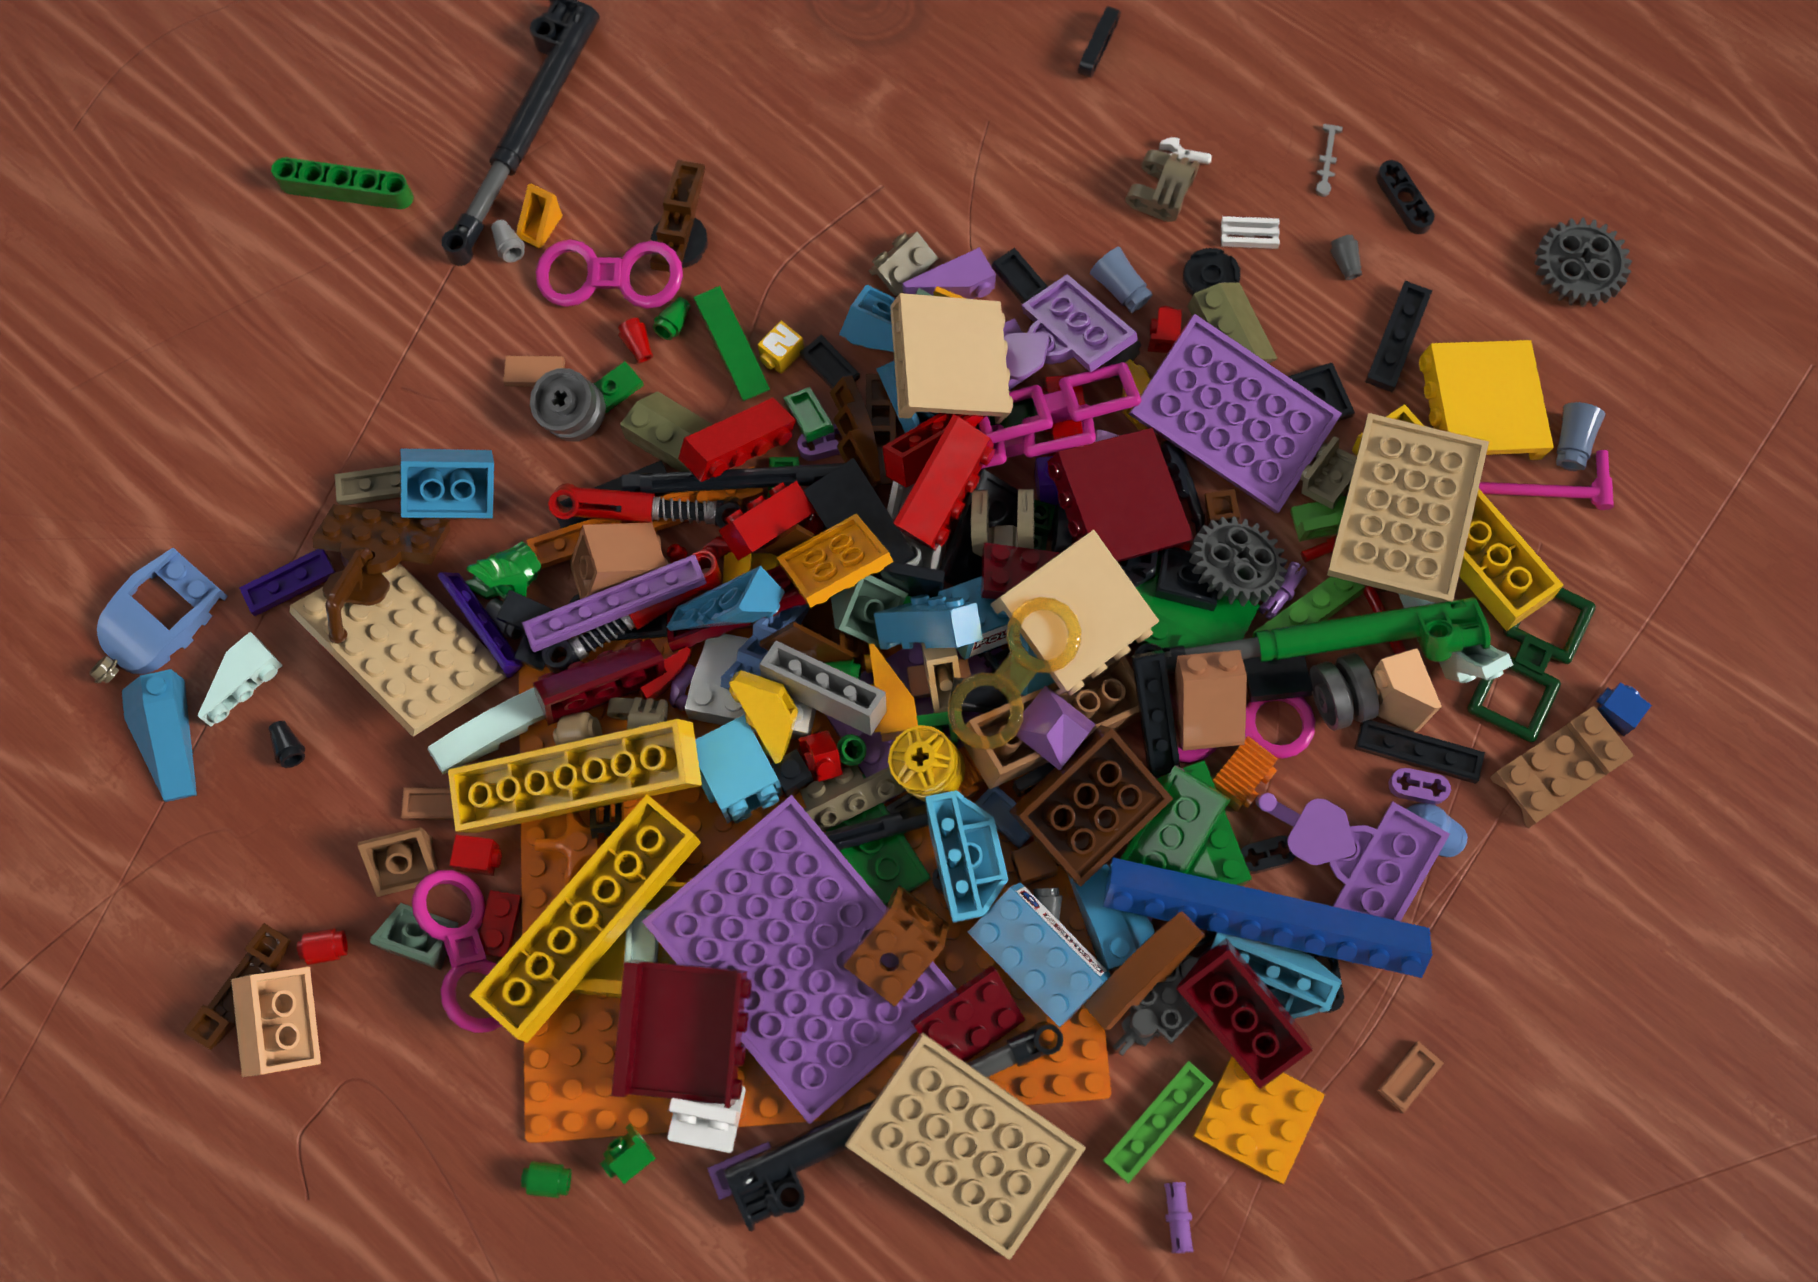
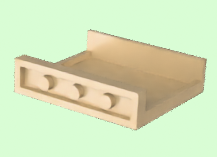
M900 293L890 305L899 418H911L916 412L995 416V423L1000 424L1011 413L1013 408V399L1009 396L1010 370L1006 365L1008 345L1007 341L1004 340L1005 315L1001 311V301Z
M1095 530L1083 536L990 604L997 614L1004 610L1058 685L1059 689L1055 691L1058 695L1067 692L1070 696L1080 690L1085 685L1082 681L1088 675L1094 678L1108 668L1105 662L1112 657L1115 661L1123 657L1131 650L1128 647L1130 643L1134 640L1137 643L1144 641L1153 634L1151 628L1159 622L1156 615Z

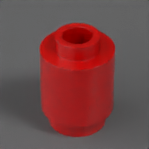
M333 928L304 933L302 940L297 942L299 959H304L307 965L340 960L341 956L348 954V941L345 931H337Z

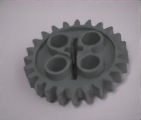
M1572 218L1569 219L1566 225L1559 222L1555 229L1550 228L1546 236H1543L1535 252L1538 257L1534 264L1540 266L1536 275L1545 276L1541 285L1550 284L1552 286L1548 292L1549 294L1558 291L1560 293L1558 300L1561 301L1565 296L1569 297V305L1571 306L1575 300H1579L1581 307H1585L1589 300L1594 307L1600 300L1607 303L1611 296L1615 297L1627 283L1626 279L1631 273L1628 267L1632 260L1626 259L1630 250L1621 249L1625 240L1616 241L1614 239L1617 231L1608 234L1606 232L1607 224L1597 228L1596 220H1593L1590 225H1586L1584 218H1581L1577 225Z
M1221 517L1218 523L1211 520L1208 526L1203 525L1200 532L1195 536L1192 542L1193 545L1189 550L1193 554L1189 562L1196 564L1192 572L1194 574H1202L1198 582L1200 584L1206 582L1209 584L1207 592L1218 591L1217 599L1220 600L1226 595L1228 596L1229 604H1232L1235 599H1239L1243 607L1248 600L1253 606H1256L1259 600L1265 603L1270 596L1274 597L1284 583V577L1288 572L1284 568L1287 559L1280 558L1284 549L1275 548L1274 546L1278 540H1269L1267 538L1268 530L1260 533L1258 531L1259 524L1256 523L1253 527H1249L1247 519H1244L1242 524H1238L1236 517H1232L1229 523L1224 517Z

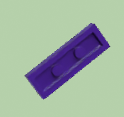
M317 549L239 587L251 614L257 616L326 582L329 576L336 573L326 551L324 549Z

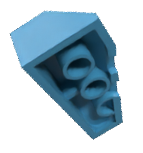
M866 284L852 303L839 335L845 337L848 342L854 345L894 352L890 305L895 298Z
M759 566L678 606L666 627L670 631L752 623L763 617L770 618L779 610V603L785 591Z
M172 669L140 675L122 690L124 719L163 800L168 802L197 796L185 679Z
M1105 863L1081 887L1069 875L1068 878L1096 958L1108 972L1117 970L1138 948L1155 934L1152 923L1146 916L1103 907L1105 882L1109 867Z

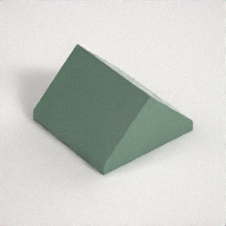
M869 575L858 581L853 587L844 589L831 596L835 628L869 644L874 643L876 647L880 648L874 613L903 605L908 593Z
M403 903L397 906L370 939V943L381 950L441 970L447 956L444 942L432 938L422 930L413 915L412 907ZM429 913L432 919L439 925L448 928H458L459 923Z

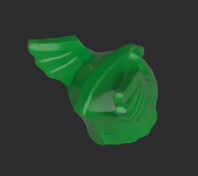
M521 541L510 549L491 554L487 559L477 560L475 564L468 565L467 571L474 576L465 582L473 593L486 600L496 596H500L504 600L509 590L526 597L527 587L538 577L537 572L541 569V563L532 549Z

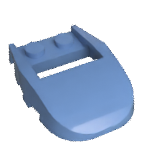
M171 548L133 573L102 611L97 624V636L100 646L112 660L116 659L118 661L117 664L127 672L133 674L151 673L169 662L170 656L181 647L186 649L194 641L192 636L201 625L205 626L212 618L209 611L218 599L221 598L225 601L228 596L177 550ZM157 575L194 607L170 630L132 597L138 591L137 588L149 578H155Z

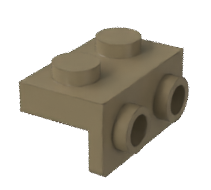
M905 232L892 242L894 247L888 253L883 251L872 261L874 266L869 270V273L871 275L877 274L894 296H898L903 292L904 282L921 275L938 259L918 232L908 235Z
M1335 436L1328 445L1324 443L1320 447L1316 455V461L1313 465L1308 464L1305 467L1300 478L1303 481L1301 493L1331 509L1336 506L1349 488L1357 458L1340 449V439Z

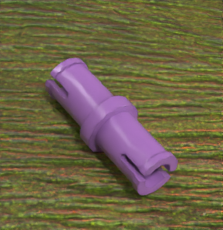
M1297 562L1289 564L1288 572L1284 577L1285 581L1274 597L1270 596L1267 602H1263L1260 605L1259 611L1262 615L1267 610L1268 613L1265 617L1268 619L1274 618L1286 601H1290L1294 597L1295 588L1307 574L1304 566L1300 571H1297L1301 564Z
M1186 1182L1164 1184L1168 1215H1165V1219L1170 1225L1173 1254L1194 1252L1189 1221H1192V1213H1188Z

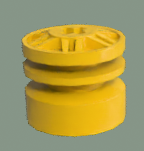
M918 725L908 728L896 737L890 747L888 764L892 776L907 792L921 801H925L926 796L958 791L964 780L966 766L963 755L942 731L932 726ZM923 761V765L920 766L918 762Z

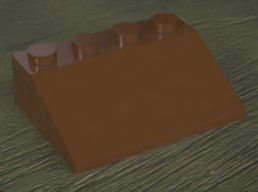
M1100 725L1079 745L1061 770L1055 767L1008 812L1037 844L1081 887L1173 798L1115 730Z

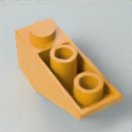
M874 643L869 644L870 654L864 655L866 672H873L874 684L870 685L886 692L887 712L874 733L881 732L882 742L895 740L906 729L918 726L915 700Z

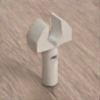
M1170 137L1160 142V150H1169L1172 154L1176 153L1180 159L1186 157L1189 158V162L1197 161L1200 164L1209 165L1212 156L1209 153L1183 149L1179 145L1180 138Z

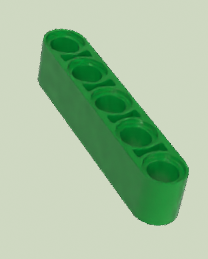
M288 157L277 159L271 166L272 175L281 190L287 194L391 209H405L413 202V193L405 177L400 173Z

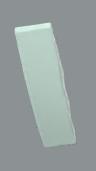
M534 687L487 710L428 746L427 750L442 775L447 773L448 769L461 767L498 750L500 743L527 732L529 725L545 719L535 695Z

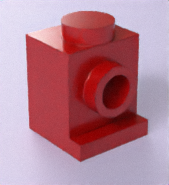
M1161 306L1158 308L1157 318H1151L1148 352L1168 353L1181 333L1182 310L1174 309L1171 306Z
M828 730L798 738L801 757L808 770L814 772L818 782L843 775L838 748Z

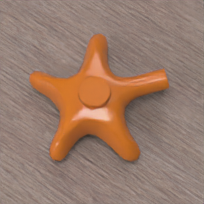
M578 812L565 814L567 831L563 836L551 839H535L536 852L557 851L564 854L566 858V871L563 883L565 886L606 839L604 833H599V838L592 839L590 826L585 824ZM611 816V822H615L614 816Z

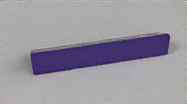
M440 572L437 576L445 590L497 661L506 677L511 678L523 667L522 663L513 660L515 652L460 573Z

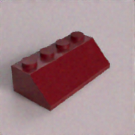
M637 639L629 642L621 650L615 652L608 650L600 653L596 659L589 662L579 661L567 667V670L560 673L550 672L540 676L538 681L533 682V686L548 726L558 722L562 716L585 712L608 703L610 698H621L640 691L642 686L664 674V659L651 639L644 641Z
M1227 938L1203 955L1177 986L1180 994L1259 1089H1262L1313 1051L1306 1033Z

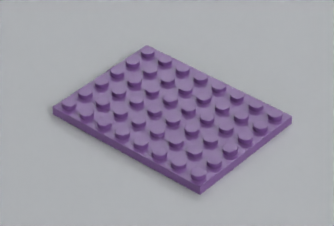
M792 795L642 921L677 964L747 970V979H751L750 998L745 999L744 1012H748V1027L746 1033L742 1032L741 1042L809 1124L916 1032L911 1020L956 990L936 964L932 962L894 1007L843 967L845 961L885 914L887 907ZM885 953L881 956L882 963L887 967H895L899 964L898 957L893 953Z

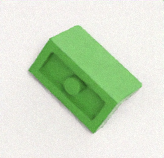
M1342 496L1333 509L1319 502L1292 507L1290 512L1299 542L1337 534L1347 496Z

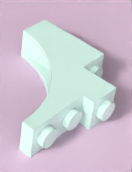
M1399 594L1404 608L1434 603ZM1480 645L1465 647L1460 652L1452 653L1448 660L1439 662L1445 678L1459 683H1467L1477 677L1492 680L1500 677L1503 674V670L1513 665L1508 653L1502 652L1490 645L1489 649H1482Z

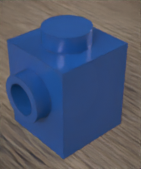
M1621 682L1612 690L1607 687L1596 700L1600 704L1597 710L1609 725L1623 736L1635 729L1652 706L1640 697V693L1635 688L1624 685Z

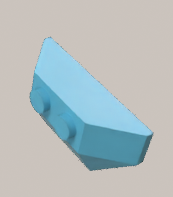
M957 790L926 796L925 802L930 837L944 899L952 922L983 917L1009 880L994 817L965 798Z
M1217 932L1211 949L1227 938L1293 1019L1330 1010L1341 985V980L1314 957L1299 950Z

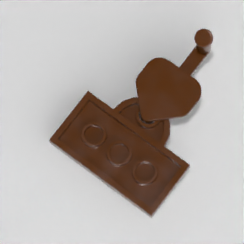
M333 504L312 537L313 548L340 552L341 561L346 567L343 571L330 575L323 586V595L327 598L325 608L329 628L328 637L332 643H342L348 635L347 631L343 628L341 610L345 603L370 606L383 601L390 589V583L382 573L395 568L401 561L432 564L450 531L449 520L438 518H401V513L380 511L373 508L351 507L345 504Z

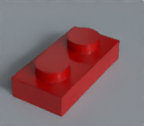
M490 890L479 934L486 956L503 958L511 949L522 905L521 895Z

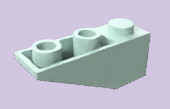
M249 632L225 653L197 715L209 726H213L215 723L226 719L232 708L238 703L248 700L259 685L271 680L277 674L278 669L283 666L253 633Z

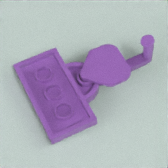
M1066 274L1021 305L1023 313L1034 322L1028 332L1010 333L1004 336V340L1007 341L1008 345L1006 365L1010 370L1009 390L1041 369L1044 363H1062L1074 357L1087 370L1093 372L1138 341L1137 333Z
M1271 793L1260 794L1255 799L1256 805L1262 811L1268 812L1293 827L1288 836V847L1295 856L1311 865L1329 862L1334 875L1344 883L1343 888L1332 905L1333 907L1396 921L1402 920L1450 833L1395 802L1390 803L1375 829L1366 825L1350 826L1346 812L1325 799L1311 800L1305 806L1301 815L1276 801L1275 796Z

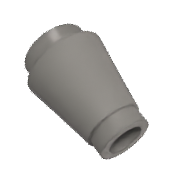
M505 220L494 222L491 229L498 256L506 262H515L521 259L524 255V242Z

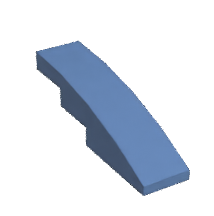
M809 605L794 606L770 618L765 617L758 620L753 625V635L737 651V661L721 676V687L729 690L730 680L740 670L761 677L759 664L768 650L760 647V641L793 621L801 625L809 611Z

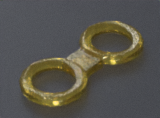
M1037 597L1025 601L1013 612L1007 624L1006 640L1010 649L1009 655L994 674L978 673L966 677L955 687L949 699L948 718L952 730L962 742L976 749L992 750L1006 745L1017 735L1023 722L1024 705L1020 696L1022 691L1037 672L1052 673L1066 667L1075 658L1081 646L1082 630L1077 616L1068 605L1054 598ZM1038 610L1051 611L1058 615L1065 623L1068 631V641L1063 652L1050 660H1040L1029 655L1023 648L1020 640V627L1024 619L1032 612ZM979 686H992L1000 690L1010 705V719L1006 727L998 734L990 737L979 736L971 732L964 724L961 715L962 703L966 695Z

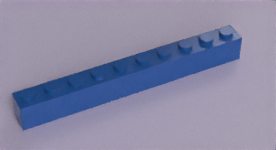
M1112 858L1105 882L1103 907L1165 921H1170L1179 912H1184L1201 929L1420 978L1423 977L1432 957L1430 928L1118 858Z

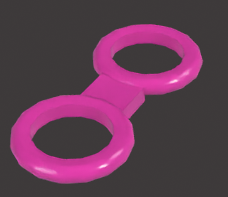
M572 239L558 241L545 250L539 258L536 268L537 286L543 297L555 305L564 307L581 304L591 297L596 288L620 289L624 298L637 307L646 309L661 307L673 299L680 289L683 278L682 263L676 252L665 243L652 240L636 244L627 250L622 258L597 257L594 250L581 241ZM563 253H579L587 262L588 275L585 283L574 293L565 295L557 293L549 283L548 273L551 264ZM655 253L662 255L666 258L670 267V277L667 285L656 295L643 296L637 294L630 284L629 275L633 264L637 259L646 254Z
M1303 697L1250 702L1249 700L1246 705L1245 739L1249 736L1276 758L1284 759L1296 756L1308 747L1314 737L1316 720L1312 708ZM1282 701L1290 704L1297 710L1302 720V732L1298 739L1286 745L1271 744L1263 739L1257 731L1255 718L1258 709L1265 703ZM1178 747L1179 761L1191 763L1204 760L1215 752L1217 747L1186 751Z
M438 870L425 876L418 883L411 901L413 915L420 928L432 938L444 942L452 966L445 975L441 987L442 1006L449 1019L460 1028L473 1033L491 1032L502 1025L492 1016L478 1019L468 1015L458 1004L455 992L457 982L461 976L477 972L488 975L497 965L494 962L485 960L486 955L477 931L482 925L486 909L484 896L478 885L465 874L454 870ZM439 884H451L459 887L466 893L471 902L472 909L470 920L467 924L459 928H448L439 925L432 919L426 904L429 890Z

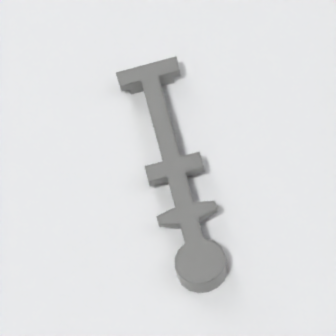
M1323 124V130L1328 132L1325 156L1320 155L1319 158L1320 162H1324L1323 170H1317V174L1322 176V180L1316 186V193L1322 197L1329 195L1331 191L1328 177H1334L1335 173L1329 171L1330 163L1336 164L1337 158L1331 157L1335 134L1342 133L1343 127Z

